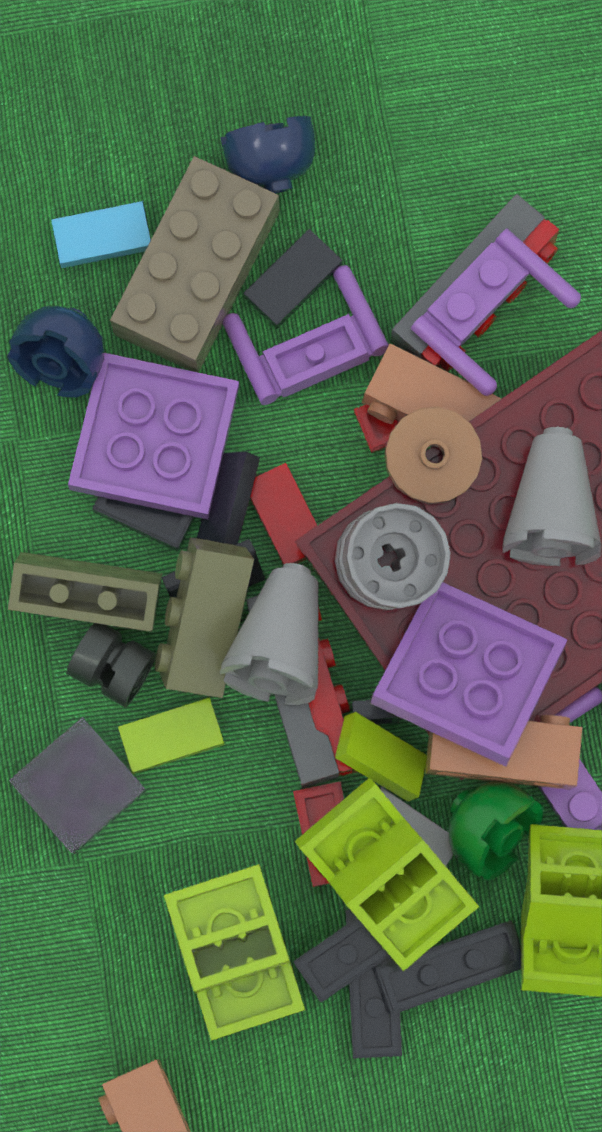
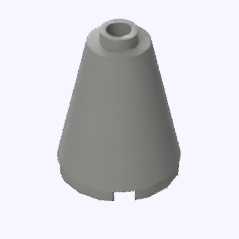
M563 427L546 428L543 434L533 439L503 538L502 550L504 553L510 550V558L536 565L560 566V559L564 557L576 556L575 565H582L596 561L601 556V540L582 440L573 436V432L570 429Z
M286 563L283 567L275 568L271 571L222 662L220 675L225 673L224 682L229 687L247 696L269 702L271 693L286 696L284 701L286 705L307 704L315 699L318 689V580L311 575V571L307 567L295 563Z

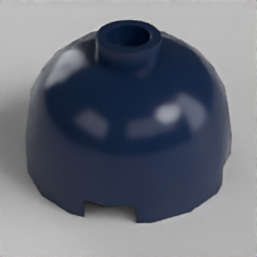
M311 117L286 118L288 124L286 127H284V123L265 125V122L225 133L226 137H220L224 157L231 173L260 187H264L275 194L292 190L291 181L304 175L313 162L316 149Z
M44 306L28 314L20 322L9 341L11 350L7 355L8 361L14 370L31 385L36 387L39 380L50 386L60 388L57 396L80 397L89 393L102 368L104 348L100 333L83 312L75 308L63 306Z

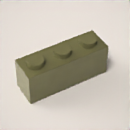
M190 537L187 551H180L175 569V578L180 580L177 598H169L165 614V625L170 626L166 644H159L155 658V671L160 672V677L166 689L223 698L226 685L224 682L225 673L220 675L222 662L237 636L254 558L246 547Z
M20 552L14 562L8 610L152 632L156 621L163 573Z

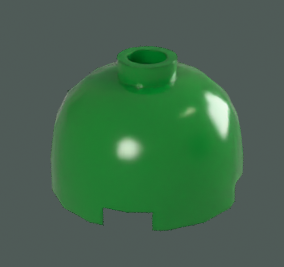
M492 781L482 784L472 791H463L454 800L450 809L453 815L449 822V844L454 855L474 875L478 877L481 875L487 881L496 878L519 858L512 851L520 843L525 833L529 835L530 824L540 825L543 817V806L534 800L533 796L512 783Z

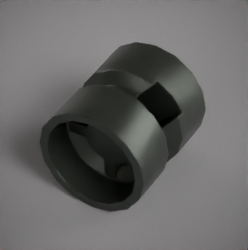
M93 623L75 650L66 673L88 687L96 684L101 685L102 695L126 708L145 682L155 662L156 653L134 640L124 644L120 632L105 624Z

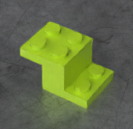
M368 778L294 841L327 879L347 907L403 971L479 907L371 778Z
M530 824L528 835V879L521 910V990L602 997V830Z
M259 864L164 895L193 991L197 994L211 1041L305 1010Z

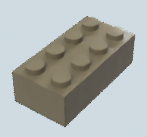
M194 156L110 319L114 335L187 370L199 373L223 326L225 316L229 314L279 214V195Z

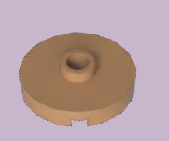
M441 407L421 408L403 417L390 433L385 449L386 469L395 487L411 499L426 504L446 503L465 493L477 478L482 462L480 439L471 423L457 412ZM431 446L441 449L443 454L442 461L439 463L429 462L425 455L426 449Z

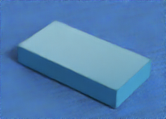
M143 201L51 220L61 268L144 252L151 241Z

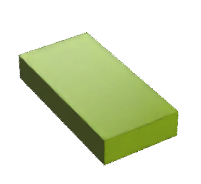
M210 697L118 727L133 774L225 745Z
M357 712L345 716L335 758L408 802L419 798L427 755Z

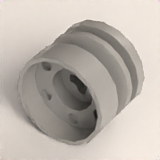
M400 503L377 507L363 513L349 523L337 542L335 554L338 578L348 594L367 607L383 610L419 604L437 592L448 573L450 560L446 533L436 519L417 506ZM382 546L386 552L394 550L397 553L398 559L392 562L393 571L390 566L381 567L378 564L377 558L384 554Z

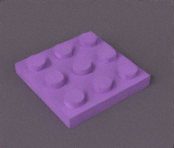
M104 353L102 368L92 386L68 482L69 490L208 519L237 400L239 381Z
M442 582L437 592L420 604L372 695L371 704L506 767L568 639Z

